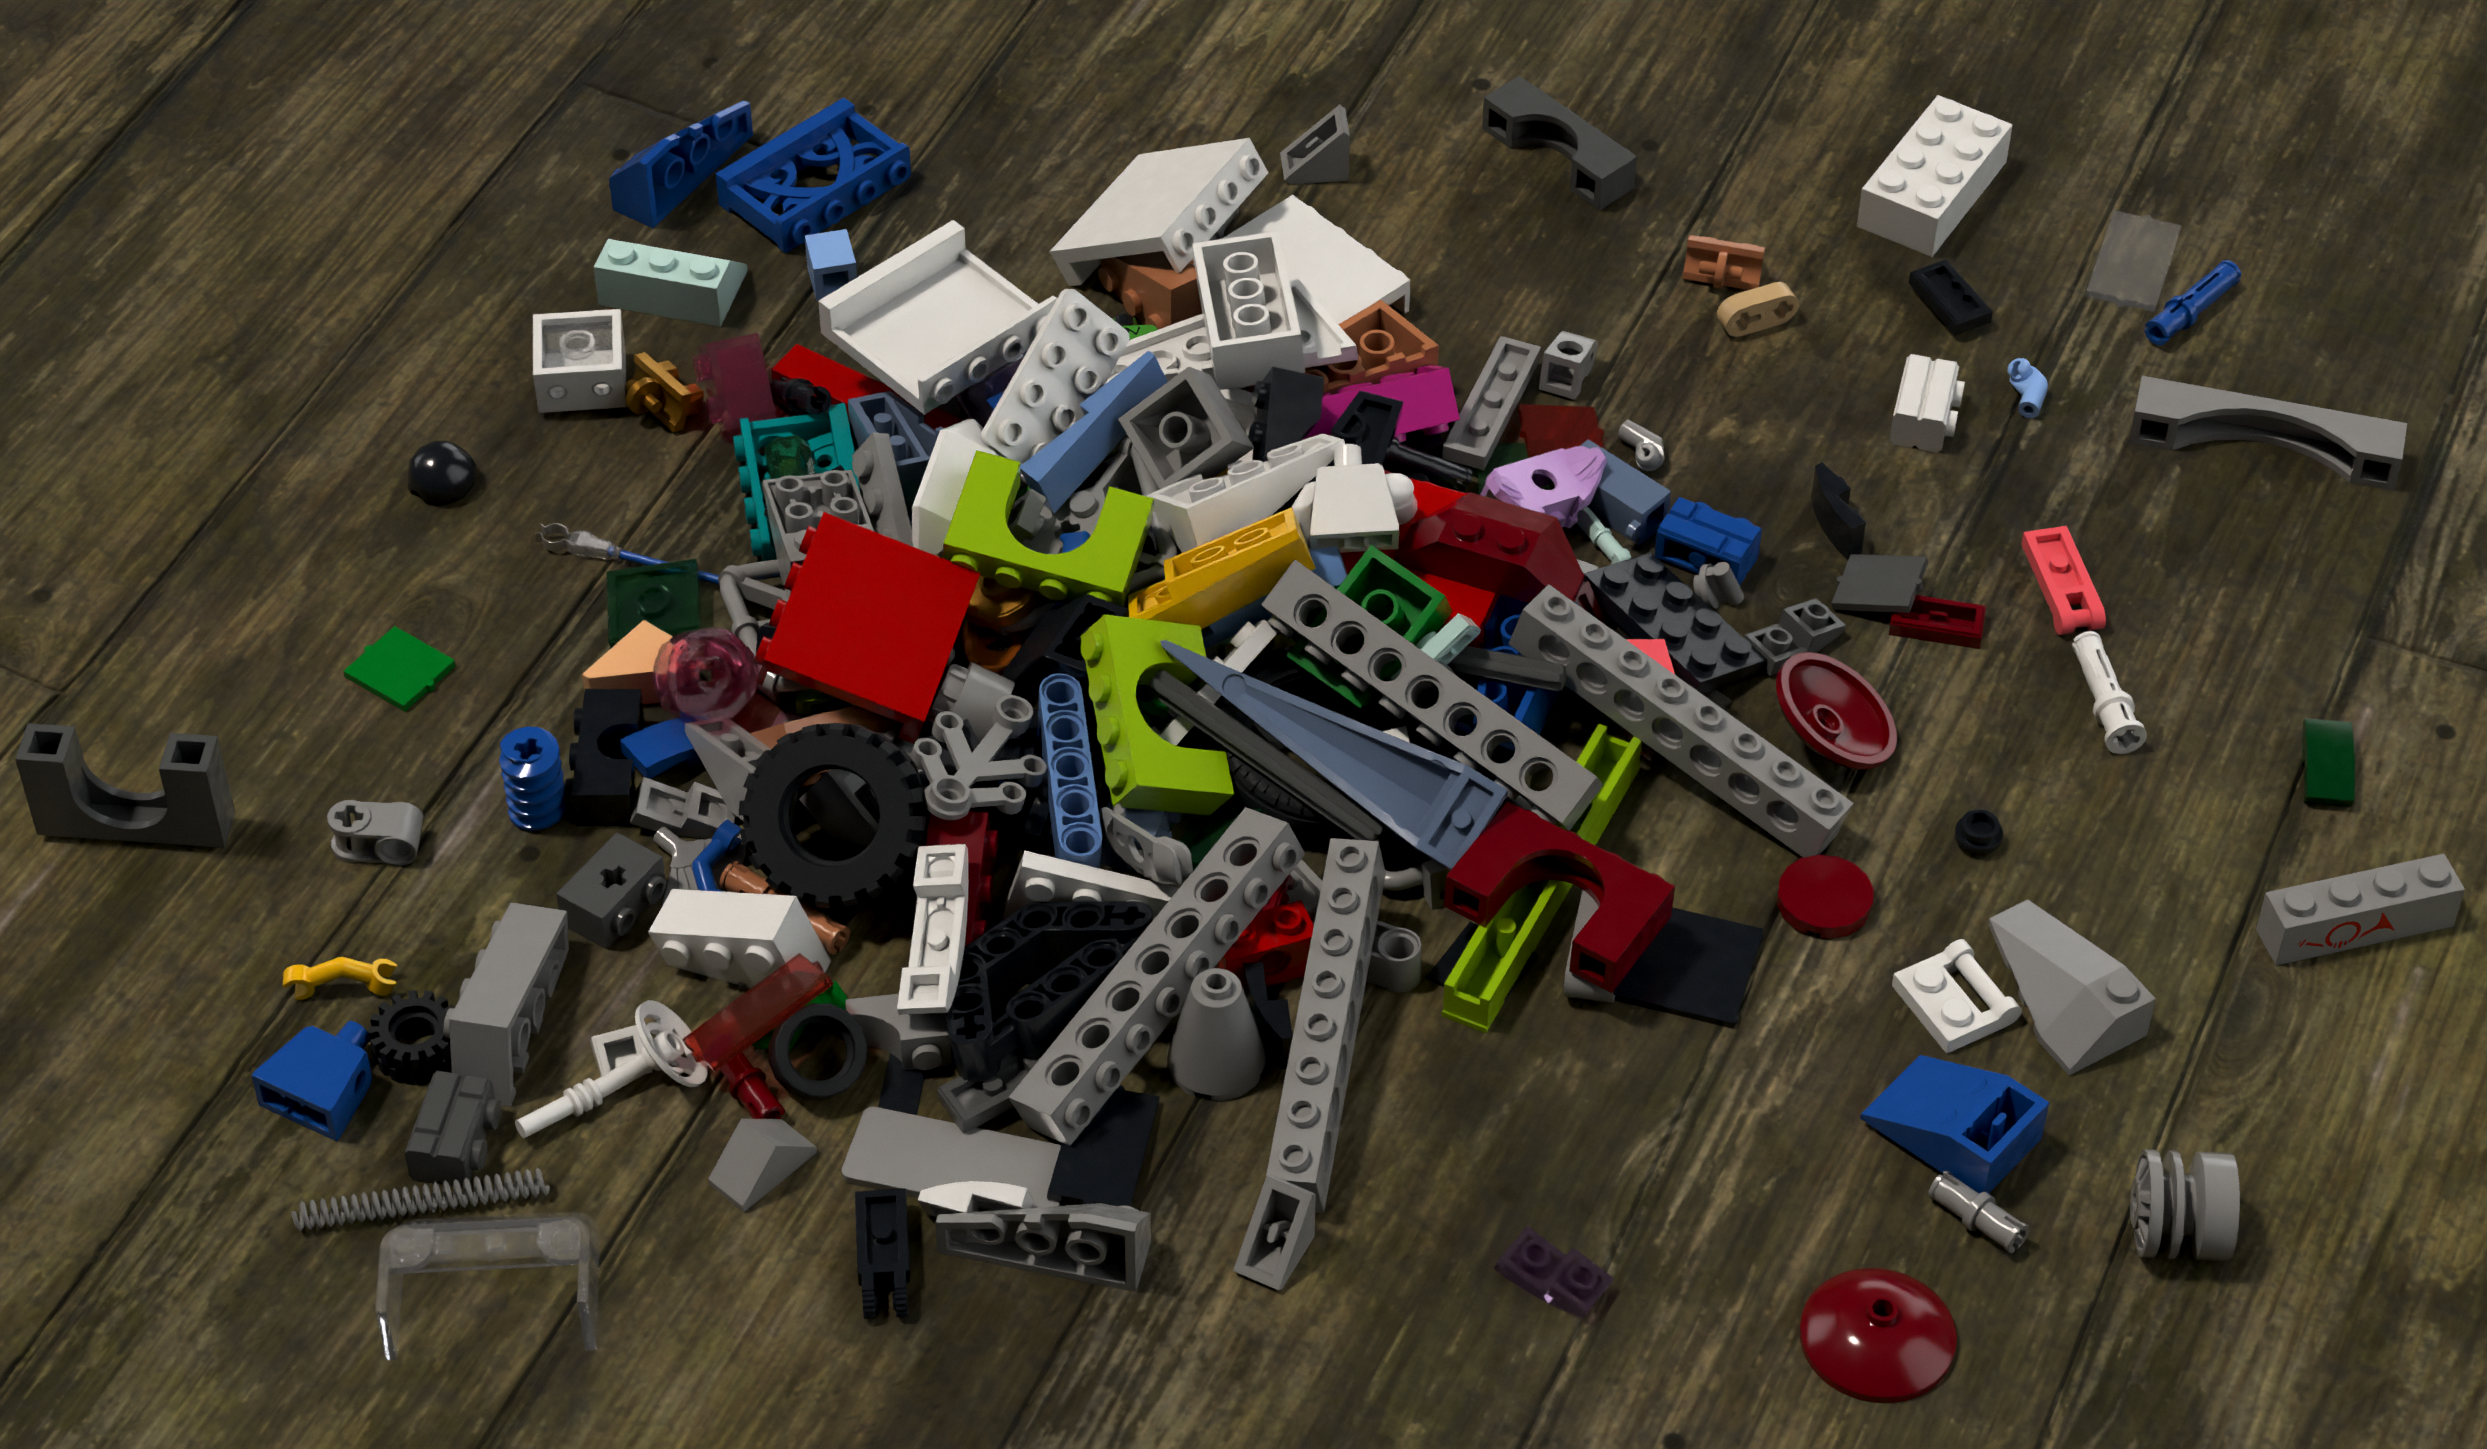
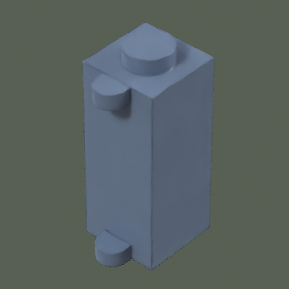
M1588 439L1580 446L1589 449L1599 447L1605 455L1607 463L1593 499L1587 507L1596 515L1599 521L1640 546L1658 531L1659 525L1666 515L1669 514L1671 491ZM1551 480V481H1550V488L1554 489V488H1555V485H1554L1553 481Z

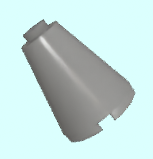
M1208 969L1199 973L1191 984L1168 1046L1167 1067L1173 1082L1189 1095L1195 1097V1092L1211 1095V1101H1225L1241 1097L1254 1088L1260 1080V1074L1266 1060L1265 1047L1238 977L1225 969Z

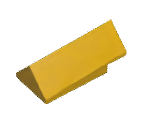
M1293 508L1281 511L1164 560L1165 580L1128 595L1129 617L1199 625L1202 630L1221 618L1269 594L1294 560H1297L1311 571L1316 569Z

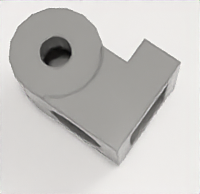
M1566 331L1560 332L1544 352L1539 390L1575 400L1581 392L1582 381L1589 375L1593 367L1598 349V341Z

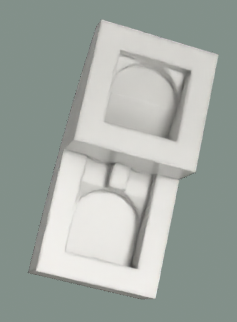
M983 1181L938 1185L921 1190L918 1197V1202L924 1213L935 1217L940 1214L978 1212L979 1208L990 1211L1032 1208L1034 1202L1028 1188L1006 1183Z

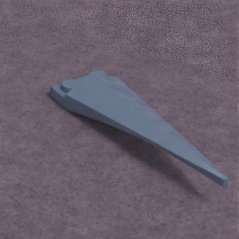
M1160 641L1164 650L1414 850L1419 851L1448 870L1454 867L1488 826L1508 794L1507 789L1463 763L1333 712L1170 641Z

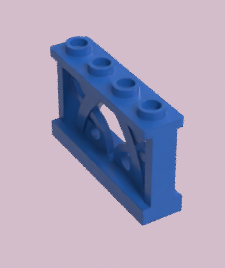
M843 97L717 172L716 183L719 206L729 213L732 211L738 213L776 242L781 251L787 253L798 245L805 243V235L820 233L910 178V148L903 142L899 144L856 113L855 105ZM855 139L860 144L851 146L850 141ZM863 154H875L878 157L874 159L872 156ZM840 163L839 172L834 184L824 187H795L797 172L807 166L825 167ZM755 198L763 199L765 202L762 204ZM778 203L783 204L784 214L781 216L772 211Z

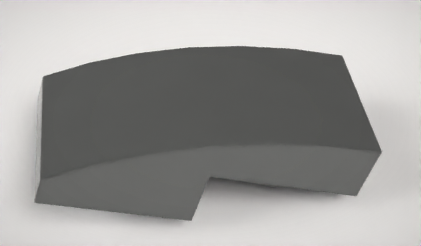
M1815 598L1783 609L1779 623L1745 634L1744 638L1767 659L1764 671L1771 676L1778 673L1781 666L1791 656L1803 652L1816 653L1844 632L1846 625L1827 606Z

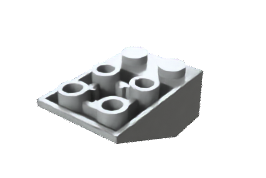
M830 470L819 474L788 475L778 479L762 480L783 585H785L793 562L803 564L806 554L798 552L808 525L817 529L823 512L874 531L852 470ZM785 589L787 597L789 599L791 591Z

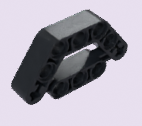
M1137 901L1030 903L964 947L957 990L948 1013H946L948 1036L958 1075L963 1080L970 1082H981L990 1079L1000 1070L1001 1059L1014 1050L1020 1056L1026 1058L1042 1057L1154 920L1151 907ZM1050 967H1055L1048 973L1043 975L1041 978L1036 980L1034 983L1026 987L1024 990L1019 992L1017 995H1015L1007 1003V1013H1005L996 1020L995 1006L1000 1004L1002 1001L1007 999L1009 996H1011L1016 991L1021 989L1023 986L1031 982L1033 979L1038 977L1040 974L1045 972Z

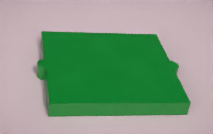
M394 626L373 645L365 646V652L349 665L343 673L344 677L405 712L425 693L433 692L435 684L456 666L453 658Z

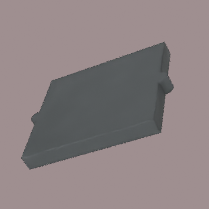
M1851 554L1843 575L1837 577L1838 587L1831 602L1833 610L1910 613L1917 592L1923 590L1922 579L1928 566L1927 557Z

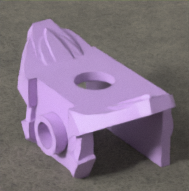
M1575 446L1565 450L1561 448L1494 468L1487 476L1485 486L1480 495L1557 517L1561 527L1571 528L1578 521V511L1588 506L1592 501L1607 459L1599 447L1589 449L1584 446ZM1551 480L1555 485V488L1552 490L1541 489V487L1548 486Z

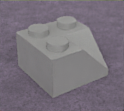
M1187 367L1118 419L1159 489L1200 473L1203 480L1214 478L1228 468V464L1236 462L1254 449L1253 444L1212 376L1192 367Z

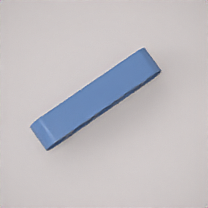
M1052 674L1044 678L1040 684L1038 726L1042 757L1047 765L1045 781L1055 858L1100 868L1102 832L1082 688L1079 681L1068 674Z

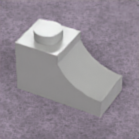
M899 994L845 1000L846 1011L861 1025L867 1040V1046L883 1049L896 1056L902 1062L903 1071L912 1069L931 1070L936 1067L952 1066L946 1013L899 1015L897 1011Z

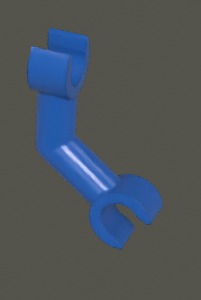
M729 819L725 820L718 827L711 842L692 863V871L698 890L723 892L717 888L712 868L725 854L731 855L742 842L737 837L742 829Z

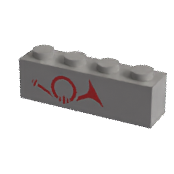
M2439 854L2266 892L2256 931L2275 966L2453 927L2465 888L2445 854Z

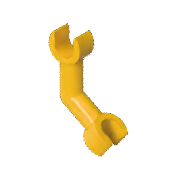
M337 957L313 967L292 965L283 972V988L295 984V1000H303L314 994L316 986L344 977L364 982L367 988L374 994L387 996L391 993L397 982L383 977L389 978L396 969L397 964L388 959H377L373 964L346 957Z

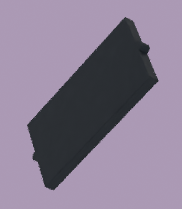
M1120 1085L1071 1146L1062 1142L1047 1192V1199L1074 1205L1102 1203L1131 1207L1159 1107L1160 1096L1127 1091Z

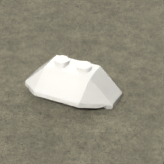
M967 419L940 430L912 506L913 547L943 558V543L976 450L1000 456L995 450L983 443L981 440L983 427L975 419Z

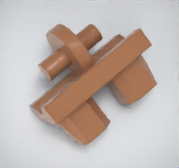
M1689 235L1682 279L1710 283L1716 289H1723V286L1746 290L1757 288L1760 286L1765 247L1717 240L1716 238Z

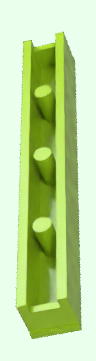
M1598 724L1576 761L1597 776L1603 784L1602 788L1570 829V831L1593 845H1596L1640 769L1642 741L1639 738L1633 736L1630 743L1607 735V726ZM1558 823L1556 824V826H1558V827H1560V828L1566 830V829H1565L1564 827H1562L1560 824H1558ZM1542 880L1527 884L1518 889L1508 899L1486 928L1481 925L1478 926L1444 983L1442 1017L1487 1033L1504 1004L1505 997L1531 953L1537 947L1573 884L1557 880Z

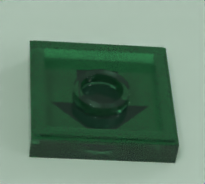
M697 559L606 571L608 643L610 649L643 620L681 642L702 639L700 573Z

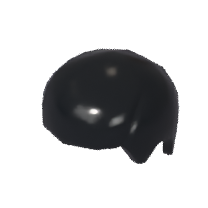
M447 440L430 442L419 447L409 461L408 490L410 493L415 490L426 504L431 502L450 504L465 498L475 485L476 464L469 453L455 443Z

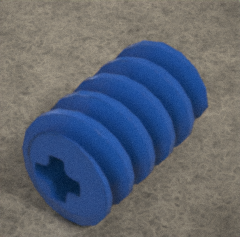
M526 726L515 729L505 735L500 742L501 755L499 763L502 769L501 775L504 781L508 815L511 822L518 828L527 831L542 830L558 822L567 808L565 805V784L563 781L564 775L561 768L559 746L556 738L549 731L540 727Z

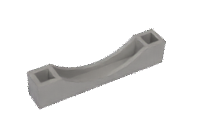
M2142 376L2129 443L2173 451L2191 444L2214 440L2263 442L2288 448L2311 457L2334 470L2349 483L2394 491L2403 459L2407 423Z

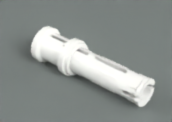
M2093 631L2083 632L2074 638L2075 643H2072V648L2082 666L2087 683L2095 698L2093 714L2096 721L2104 726L2106 746L2109 751L2116 754H2126L2135 751L2146 741L2147 733L2144 725L2136 721L2133 714L2135 711L2133 699L2120 688L2112 665L2103 648L2100 635Z

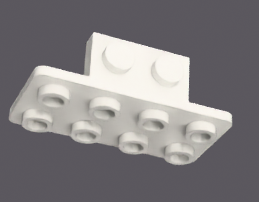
M1064 289L1057 298L981 432L983 443L1004 458L1019 461L1021 465L1085 416L1079 404L1104 386L1129 342L1128 331L1075 289Z

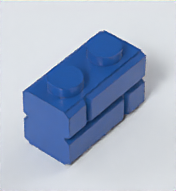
M1679 497L1670 509V513L1666 515L1659 525L1655 557L1699 574L1700 567L1703 564L1711 563L1715 566L1717 563L1727 562L1740 586L1747 572L1751 570L1758 559L1762 529L1753 525L1745 518H1734L1713 510L1705 503L1692 502Z

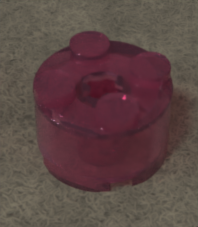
M702 628L677 634L662 644L653 666V685L661 706L666 712L677 718H683L692 722H716L734 717L751 700L757 689L758 684L756 681L759 672L758 665L753 662L755 659L753 652L736 637L737 635L722 628ZM700 671H710L711 680H700Z

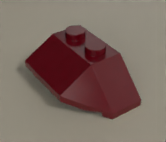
M1471 492L1411 524L1394 557V561L1403 567L1526 603H1530L1548 584L1574 602L1584 582V574L1557 517Z

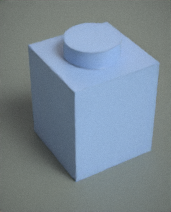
M847 229L805 235L807 268L816 301L821 300L857 278L856 261Z

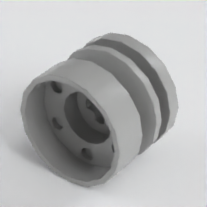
M2143 1149L2139 1155L2130 1197L2131 1224L2134 1228L2138 1255L2140 1257L2154 1258L2158 1253L2161 1242L2163 1255L2168 1259H2175L2179 1253L2183 1236H2187L2191 1255L2195 1260L2230 1261L2237 1243L2240 1212V1187L2235 1156L2231 1153L2197 1151L2193 1157L2189 1174H2185L2181 1155L2178 1151L2169 1150L2165 1155L2162 1166L2160 1153L2157 1150Z

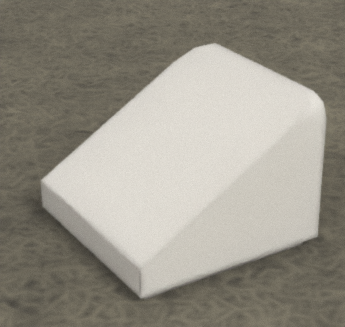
M636 1025L596 1035L590 1039L600 1076L605 1075L642 1053L643 1043Z

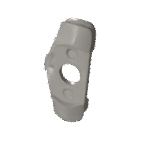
M1120 803L1116 804L1113 810L1108 807L1100 809L1101 832L1118 856H1121L1136 872L1143 874L1144 877H1148L1154 882L1181 887L1182 883L1193 872L1191 853L1184 843L1167 836L1156 838L1124 817L1125 810ZM1134 837L1138 840L1142 849L1137 850Z

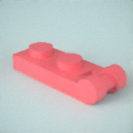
M2067 526L2023 532L2021 545L2053 615L2056 633L2058 635L2072 634L2075 628L2087 627L2089 631L2105 628L2106 615L2104 607ZM2080 604L2082 609L2072 610L2071 605Z

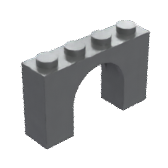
M27 724L15 760L37 835L225 848L236 811L218 736L170 733L159 766L163 790L152 793H135L115 788L103 782L90 771L85 763L75 726Z

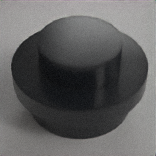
M1971 810L1956 824L1955 839L1968 852L1975 854L1991 853L2002 843L2003 829L2000 822L1993 813L1987 810Z

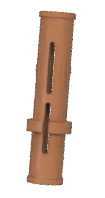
M733 861V865L731 863L727 865L720 877L721 888L729 892L789 895L781 889L775 890L765 881L764 877L754 873L738 861ZM801 904L825 950L832 955H836L837 951L841 952L849 940L850 929L832 920L809 904Z

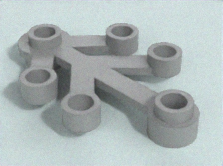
M1006 695L999 698L992 715L994 725L973 752H971L962 731V718L956 713L949 711L937 714L932 734L938 741L946 743L957 772L954 776L947 774L940 759L942 747L937 741L930 738H920L914 743L910 758L913 760L912 764L925 771L930 785L925 790L923 802L930 813L944 820H958L965 817L969 813L970 808L996 806L998 810L1005 814H1017L1022 810L1026 791L1017 783L1004 782L997 788H970L975 782L1017 779L1018 782L1027 787H1037L1042 784L1047 765L1038 756L1025 755L1021 759L992 761L1008 739L1017 738L1028 730L1033 716V708L1027 700L1016 695Z

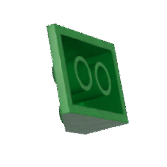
M1372 545L1369 546L1337 588L1342 594L1415 646L1430 632L1435 631L1437 633L1453 612L1445 595ZM1326 608L1321 609L1309 627H1318L1325 621L1327 617ZM1355 634L1347 638L1343 646L1344 653L1355 654L1360 651L1364 644V636ZM1302 637L1299 638L1287 654L1289 660L1360 710H1363L1379 694L1371 687H1368L1363 693L1341 677L1346 669L1334 660H1331L1327 666L1304 650L1309 642ZM1391 661L1385 664L1380 673L1381 680L1386 682L1392 681L1391 677L1402 667L1401 662Z

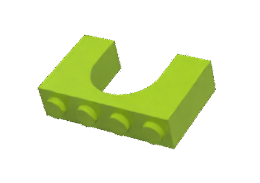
M976 450L943 543V558L951 561V563L980 572V576L995 579L996 582L1005 587H1024L1035 590L1052 600H1073L1082 595L1089 594L1124 607L1152 523L1154 498L1109 486L1095 530L1085 543L1065 553H1039L1018 542L1007 526V521L1020 486L1021 462Z
M1104 614L1080 637L1081 654L1085 659L1089 679V696L1093 701L1097 721V739L1102 747L1106 768L1105 781L1110 789L1113 807L1120 803L1123 808L1211 815L1234 795L1226 752L1184 748L1165 741L1148 726L1139 710L1136 699V686L1138 684L1149 685L1150 680L1159 670L1167 671L1187 686L1198 677L1164 650L1160 641H1170L1206 657L1201 627L1199 625Z

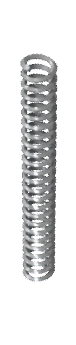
M537 1167L535 1169V1186L530 1170H525L524 1185L520 1172L516 1170L514 1173V1187L510 1173L506 1172L504 1174V1189L500 1175L496 1173L494 1175V1191L490 1177L486 1174L484 1177V1194L480 1179L475 1176L474 1196L468 1178H465L463 1181V1195L459 1181L457 1179L453 1181V1197L449 1183L445 1180L443 1183V1200L439 1184L434 1182L433 1202L429 1187L425 1183L422 1187L423 1203L419 1189L414 1185L412 1187V1203L408 1188L405 1186L402 1188V1206L398 1190L393 1188L392 1208L388 1193L383 1189L382 1210L377 1192L373 1191L371 1193V1210L367 1194L363 1192L361 1194V1212L357 1196L353 1193L351 1195V1215L347 1199L344 1195L341 1196V1216L336 1198L333 1196L330 1199V1216L324 1198L320 1200V1219L316 1203L313 1199L310 1201V1221L303 1201L299 1203L300 1221H298L296 1211H292L291 1215L296 1229L301 1232L304 1228V1222L306 1227L311 1230L315 1223L319 1228H322L325 1221L332 1227L335 1223V1218L341 1226L345 1222V1217L351 1224L355 1221L356 1216L360 1222H363L366 1214L373 1221L376 1218V1212L382 1220L385 1218L386 1212H388L390 1217L394 1218L397 1210L404 1217L407 1208L409 1213L414 1215L417 1212V1205L419 1211L423 1214L427 1211V1205L432 1212L436 1211L438 1204L445 1211L448 1202L450 1207L455 1210L458 1205V1199L460 1205L465 1208L468 1205L469 1197L470 1203L475 1207L478 1203V1197L484 1205L488 1202L489 1196L491 1201L496 1204L499 1194L501 1199L506 1202L510 1192L512 1199L516 1201L519 1197L520 1189L522 1197L527 1199L530 1187L532 1195L536 1198L539 1195L540 1188L542 1194L547 1196L550 1186H545L541 1170Z

